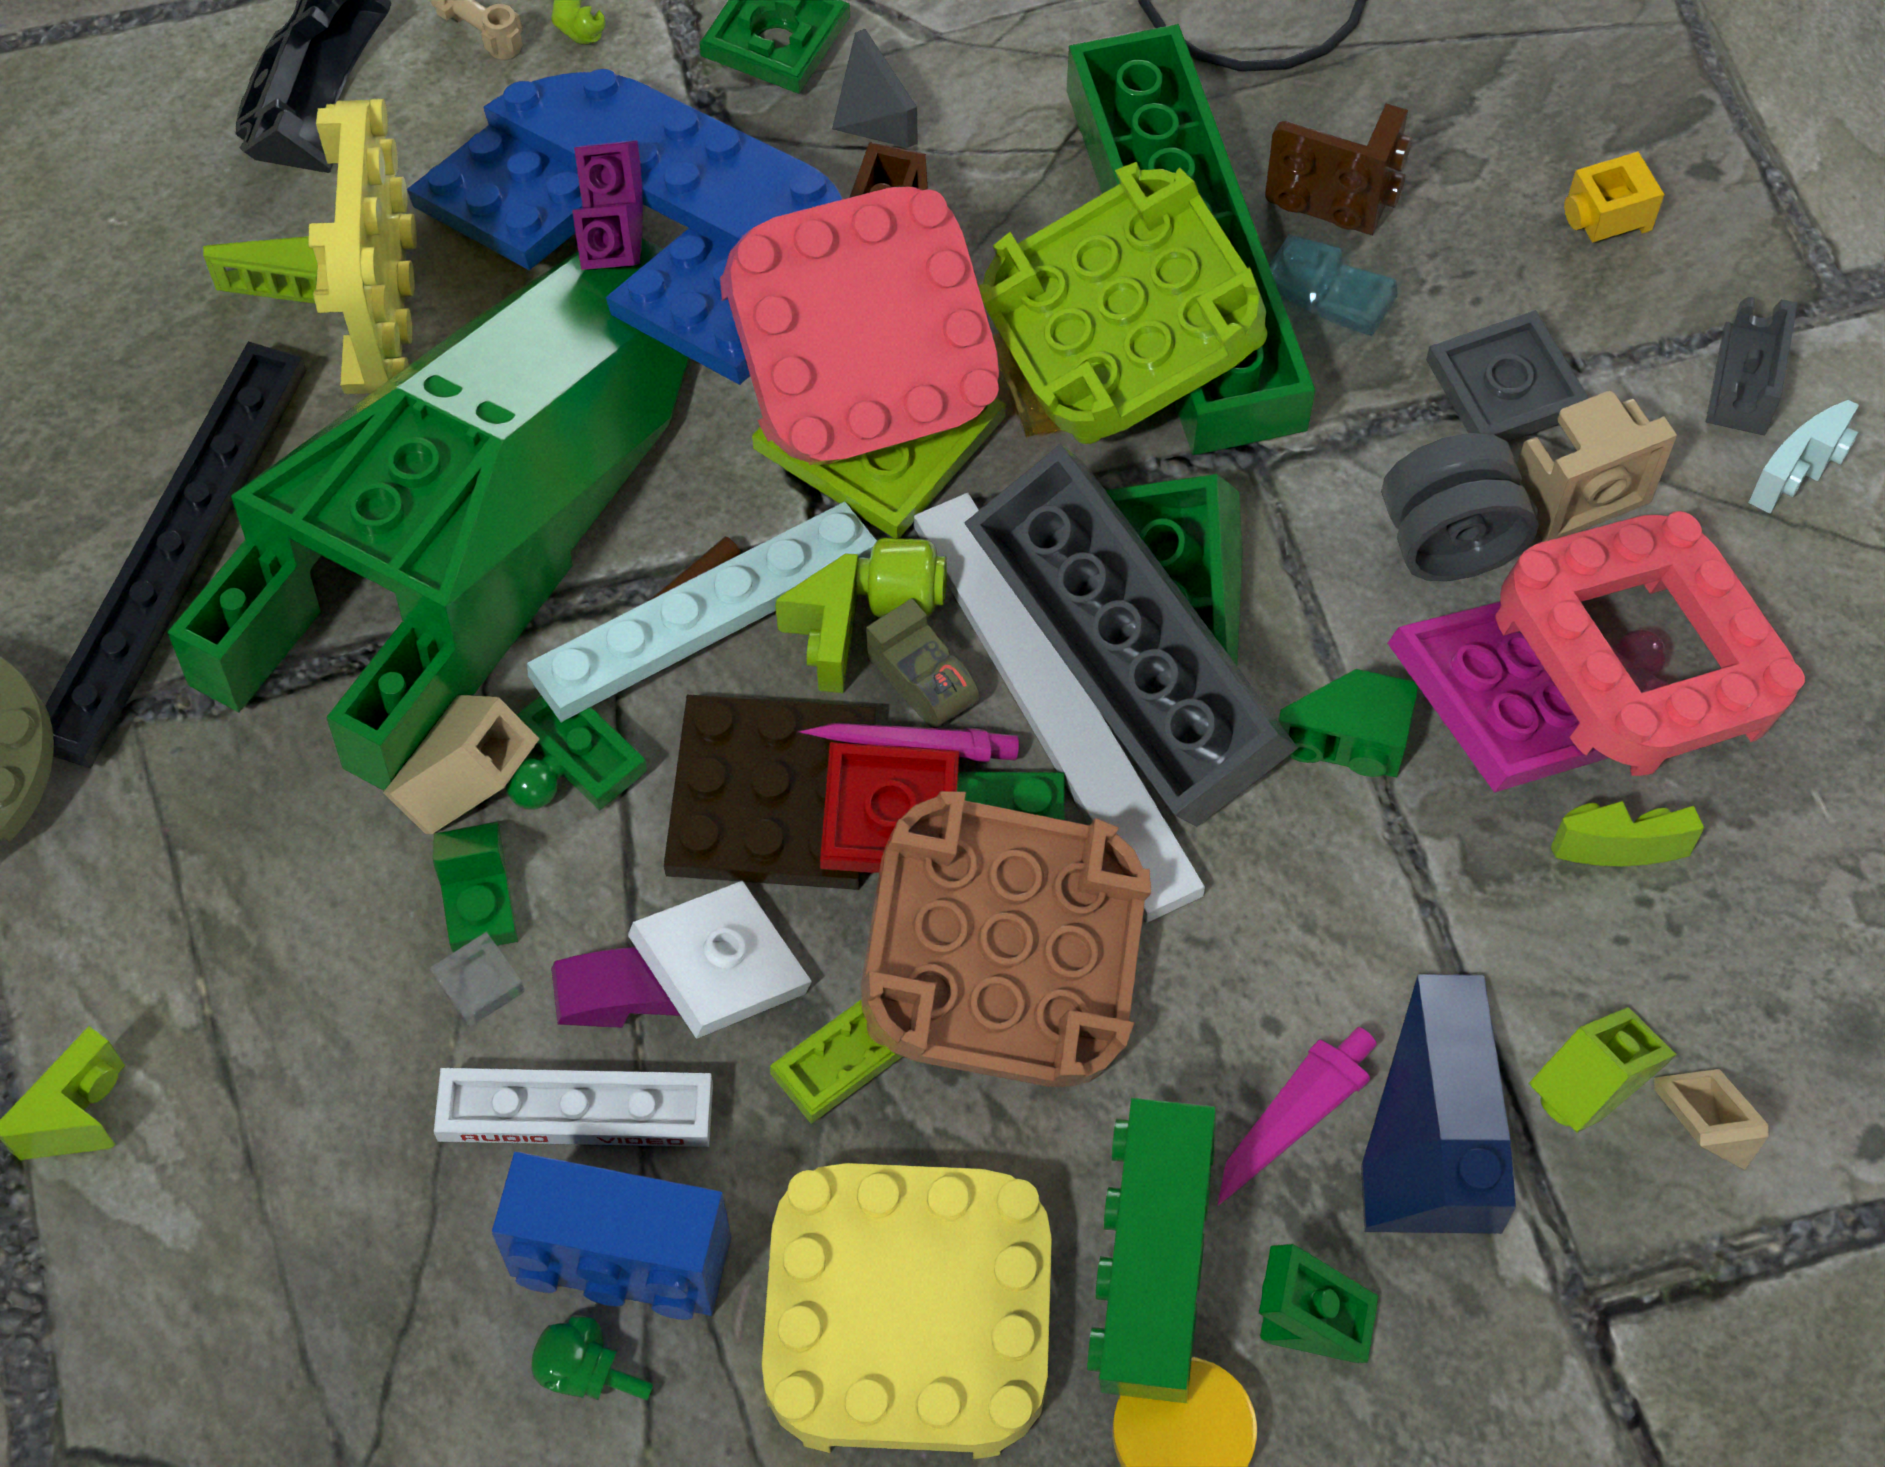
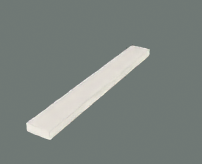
M969 493L914 515V528L920 539L931 541L936 547L937 556H947V585L1057 772H1064V784L1088 825L1097 818L1119 827L1117 834L1135 850L1143 869L1150 868L1151 894L1144 904L1143 919L1145 922L1148 923L1203 897L1204 884L1100 711L964 524L965 521L979 511Z

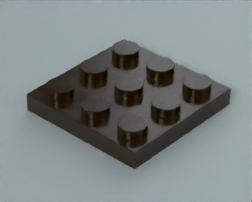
M687 694L664 858L665 875L667 877L859 890L861 872L820 869L830 742L858 743L831 740L799 731L831 723L876 725V707Z

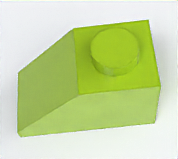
M1627 1007L1579 1027L1528 1084L1541 1096V1105L1550 1117L1564 1126L1571 1127L1578 1133L1602 1121L1664 1068L1677 1054Z

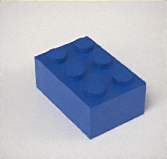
M515 1151L492 1228L493 1237L510 1276L516 1277V1283L522 1287L543 1293L556 1292L557 1286L583 1290V1295L587 1299L608 1306H623L626 1299L652 1304V1310L656 1313L679 1320L692 1319L694 1313L713 1315L731 1241V1232L721 1191Z

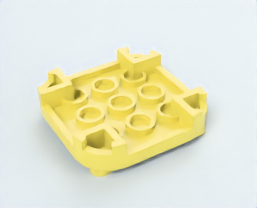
M384 99L337 101L336 104H326V108H318L316 126L327 164L338 163L334 223L309 224V248H313L318 263L317 285L313 296L317 313L343 312L350 334L343 335L340 385L344 394H371L409 366L407 357H402V344L412 343V319L409 308H404L405 296L414 295L415 280L412 261H406V249H416L417 230L414 214H403L407 212V187L404 177H395L398 171L396 142L394 138L385 139L388 132V117Z
M844 1163L797 1173L790 1180L788 1191L778 1203L772 1225L762 1352V1372L767 1404L780 1425L800 1439L804 1447L831 1453V1446L973 1452V1459L999 1456L1001 1450L1024 1437L1036 1419H1040L1048 1378L1052 1238L1048 1215L1039 1201L1036 1188L1030 1182L1015 1179L1008 1174L971 1168Z

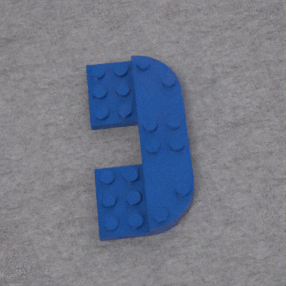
M608 69L560 74L532 82L519 81L509 85L504 90L503 95L483 107L489 125L471 137L468 142L440 164L430 169L427 174L407 189L414 208L522 267L531 270L576 233L572 210L582 208L583 205L574 147L638 140L643 205L688 227V229L606 297L610 313L619 320L738 385H741L749 378L750 373L728 299L722 301L720 276L724 273L730 251L742 238V235L753 227L774 217L842 200L839 191L829 178L809 164L643 83L616 75Z

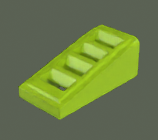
M309 236L203 246V257L217 291L315 304L313 293L317 285L318 263L313 248H309ZM225 267L235 268L237 270H226Z

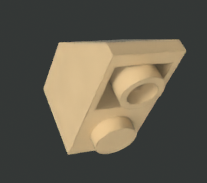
M457 695L383 793L425 834L432 835L503 789L539 741V738L499 697Z

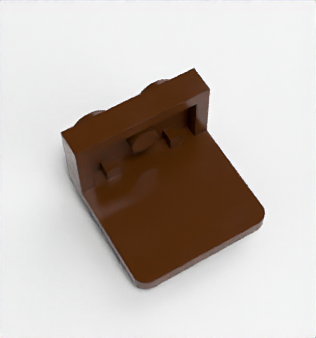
M1386 103L1367 146L1287 121L1279 122L1272 134L1265 198L1268 202L1276 204L1288 212H1300L1331 222L1343 229L1356 230L1373 236L1385 206L1396 207L1404 186L1406 175L1397 172V170L1402 171L1413 139V137L1404 134L1408 110Z

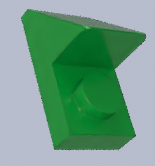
M498 821L435 833L432 859L441 885L449 944L453 955L518 942Z
M1294 1244L1272 1245L1262 1285V1297L1259 1314L1263 1316L1260 1333L1261 1340L1271 1345L1353 1363H1368L1379 1296Z

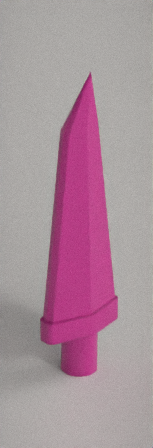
M831 723L799 731L831 740L858 744L959 751V757L989 762L990 759L1015 761L1019 750L1017 735L987 733V731L978 728L948 729Z
M1357 1027L1337 1048L1321 1039L1310 1048L1308 1056L1226 1161L1217 1206L1250 1181L1354 1092H1359L1370 1081L1369 1074L1359 1066L1363 1059L1377 1046L1375 1039L1370 1033L1361 1027Z

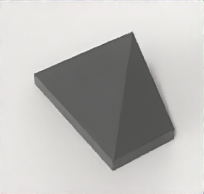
M863 29L855 32L832 129L906 148L918 144L916 104L867 30Z

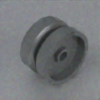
M1466 433L1444 437L1417 448L1399 460L1384 477L1381 493L1389 517L1394 526L1399 529L1397 540L1405 564L1412 575L1426 581H1454L1475 577L1496 569L1515 558L1535 539L1539 523L1525 488L1520 486L1522 477L1507 441L1493 434Z

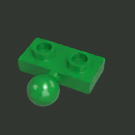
M541 695L518 713L517 716L539 738L534 748L544 758L542 760L525 759L506 784V790L510 799L517 806L528 810L540 809L552 801L557 792V780L564 776L600 811L648 770L645 758L591 707L560 722Z

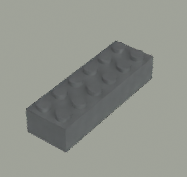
M1060 443L964 522L1175 816L1198 827L1298 749L1087 465Z

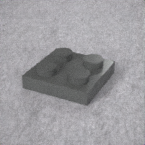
M1536 310L1429 346L1426 361L1468 433L1493 434L1509 442L1558 425V416L1561 409L1589 398Z

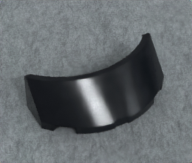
M296 1L295 10L288 22L281 29L275 31L249 79L250 82L241 100L237 114L235 134L244 140L240 146L244 153L257 161L330 173L333 163L327 164L316 126L318 108H326V104H336L356 61L388 14L392 4L391 1Z

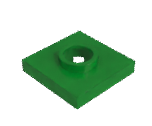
M728 0L700 41V54L704 58L800 94L849 20L850 3L842 0ZM773 28L786 29L792 33L789 36L790 44L780 48H775L774 41L763 39L759 35Z

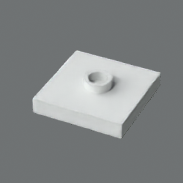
M743 881L633 922L628 934L696 1039L805 995L812 982Z

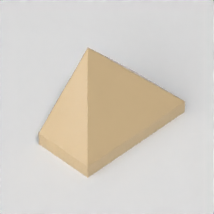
M1720 1069L1654 1078V1090L1702 1148L1746 1170L1768 1138V1123Z

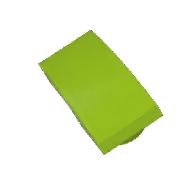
M1623 801L1600 807L1598 803H1588L1571 810L1562 818L1551 849L1555 858L1581 864L1623 867L1663 863L1689 857L1704 830V826L1694 806L1670 812L1668 808L1654 809L1641 815L1633 823Z

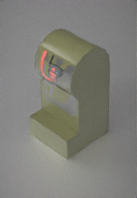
M913 598L866 627L868 659L928 725L938 728L978 702L979 692L971 675L957 658L950 655V650L928 626L926 613Z

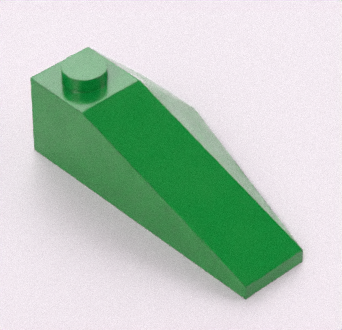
M1218 474L1105 490L1236 666H1238L1243 555L1239 491Z

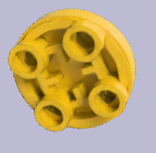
M1192 1357L1187 1403L1120 1395L1113 1418V1444L1121 1467H1248L1257 1441V1420L1248 1394L1229 1372L1212 1362Z

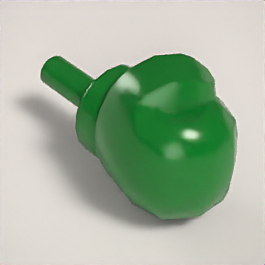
M573 1315L567 1323L548 1325L540 1335L532 1355L531 1371L534 1379L543 1388L556 1393L584 1398L586 1394L590 1398L599 1400L604 1385L648 1401L654 1385L611 1368L617 1351L603 1347L604 1338L601 1326L595 1319L582 1315Z

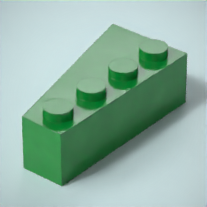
M1131 1098L1129 1120L1116 1119L1112 1161L1124 1162L1121 1188L1108 1187L1104 1213V1229L1116 1231L1113 1258L1100 1256L1096 1281V1299L1108 1301L1105 1328H1091L1087 1371L1100 1372L1099 1383L1101 1393L1187 1403L1197 1317L1196 1297L1200 1287L1203 1263L1204 1221L1206 1222L1208 1217L1211 1166H1213L1216 1144V1107Z

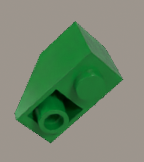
M1354 669L1282 708L1278 722L1298 747L1289 757L1304 763L1323 761L1346 766L1353 772L1367 777L1386 775L1397 778L1406 748L1418 685L1415 681Z

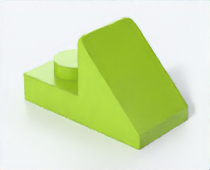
M845 553L782 594L775 602L777 627L780 632L809 635L807 666L817 667L819 691L844 693L858 601L856 591L858 554Z
M88 1026L0 1119V1140L13 1155L20 1160L105 1150L116 1145L103 1126L84 1111L90 1103L99 1102L112 1090L118 1079V1073L125 1067V1064L111 1043Z

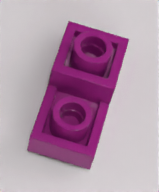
M638 140L574 147L583 205L582 208L572 210L581 270L639 264L642 245L643 198Z
M636 947L572 956L554 961L551 968L557 1025L622 1028L629 1013L681 1016Z

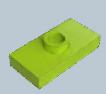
M859 1000L770 1065V1075L812 1124L903 1056L892 1052L885 1045L876 1043L869 1036L867 1020L862 1011V1000Z

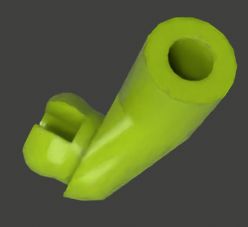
M554 0L551 20L556 28L581 45L593 44L601 38L606 22L600 10L593 16L590 14L591 6H583L581 8L582 0Z

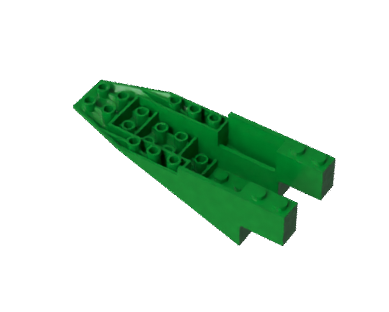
M642 238L639 264L581 270L579 252L577 251L465 324L231 495L245 540L167 632L188 686L240 713L321 613L310 576L311 568L321 556L394 592L402 622L326 717L342 768L385 791L456 696H473L571 569L573 565L570 552L670 424L690 358L612 316L606 297L664 248Z

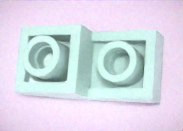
M1846 400L1824 410L1800 426L1784 441L1766 464L1748 503L1771 513L1782 493L1794 497L1805 476L1818 481L1830 460L1841 465L1858 435L1857 431L1848 427L1859 405Z

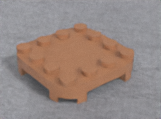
M940 792L937 797L913 806L896 823L881 859L861 980L862 1011L867 1020L869 1036L876 1043L885 1045L892 1052L916 1062L1047 1087L1076 1086L1093 1081L1127 1046L1134 1022L1129 1021L1144 904L1151 894L1150 868L1143 869L1135 850L1117 834L1119 827L1097 818L1090 825H1084L965 801L966 792Z

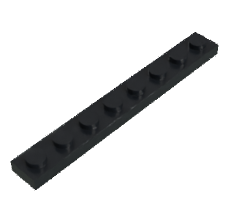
M247 342L45 705L53 729V757L90 769L93 766L232 510L234 504L231 495L245 486L307 371L302 357Z

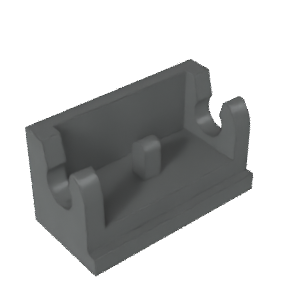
M1747 297L1740 302L1732 323L1725 322L1705 422L1765 436L1782 396L1798 303L1781 299L1773 308L1772 316L1760 318L1753 315L1754 297Z

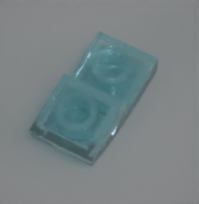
M1290 234L1269 264L1280 295L1315 315L1369 336H1373L1398 296L1396 279L1343 265L1341 248Z

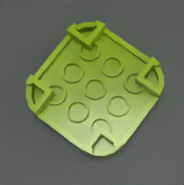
M1137 162L1115 170L1120 182L1117 186L1019 243L1016 242L1011 232L993 245L996 255L985 272L983 284L978 285L983 305L1045 413L1061 430L1072 434L1082 444H1092L1103 437L1128 429L1232 369L1254 350L1260 348L1266 341V310L1250 267L1247 268L1202 200L1195 182L1181 168L1176 173L1164 169L1140 170Z

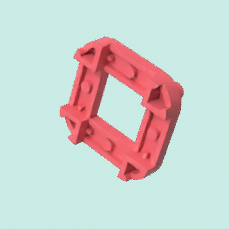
M1676 511L1669 516H1638L1535 544L1524 551L1501 587V607L1495 615L1499 629L1503 636L1518 631L1522 633L1573 711L1580 724L1569 738L1585 756L1595 748L1612 760L1630 765L1632 776L1653 774L1665 759L1746 734L1750 742L1760 739L1790 706L1797 692L1805 683L1802 669L1795 663L1785 644L1720 551L1702 533L1700 523L1686 512ZM1644 584L1650 594L1668 589L1722 669L1641 693L1581 602Z

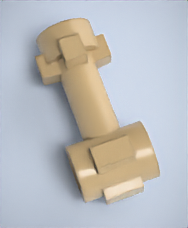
M431 0V4L436 8L437 15L446 21L450 18H454L458 22L465 20L482 32L484 49L490 52L494 58L508 60L520 53L523 46L520 34L522 32L519 14L514 12L510 6L494 4L485 8L475 0Z

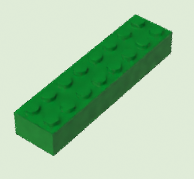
M1179 24L1069 45L1066 91L1102 194L1120 184L1115 170L1137 162L1140 170L1164 169L1176 173L1181 168L1195 182L1199 195L1247 268L1250 267L1266 310L1265 327L1267 338L1260 348L1254 350L1232 369L1174 401L1192 455L1308 431L1315 387Z

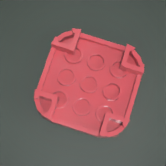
M891 187L777 216L753 227L742 235V238L730 251L724 273L720 276L722 301L727 299L729 301L763 418L757 421L767 441L772 440L789 456L808 462L809 465L832 464L958 427L977 417L986 405H989L996 399L999 391L997 350L963 232L952 210L947 207L944 197L937 191L920 190L915 187Z

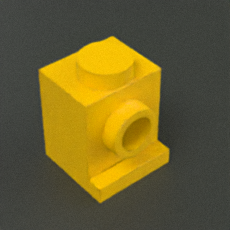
M1639 151L1575 170L1568 197L1564 201V210L1569 225L1574 230L1584 228L1593 243L1638 228L1642 234L1652 231L1665 194Z

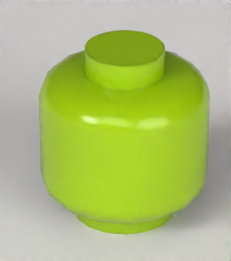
M882 538L874 543L870 558L858 559L856 575L857 595L868 596L870 609L875 616L881 618L911 598L926 613L927 617L932 614L935 605L945 604L947 556H937L936 547L931 541Z

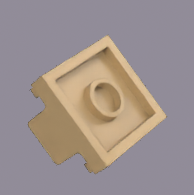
M1606 391L1563 408L1559 413L1558 423L1576 448V452L1556 459L1554 463L1537 437L1524 441L1517 466L1522 477L1521 484L1538 509L1536 518L1539 527L1537 533L1542 541L1545 542L1578 533L1651 503L1677 434L1665 416L1649 422L1634 399L1621 403L1614 392Z

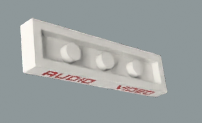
M440 1068L434 1134L438 1142L709 1147L713 1094L712 1074Z

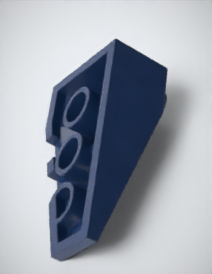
M1417 975L1361 1164L1364 1232L1502 1234L1516 1208L1511 1140L1484 975Z

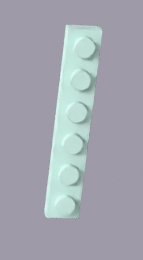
M844 501L527 663L528 677L560 722L776 611L775 602L782 594L845 553L858 554V559L870 558L872 547L877 540Z

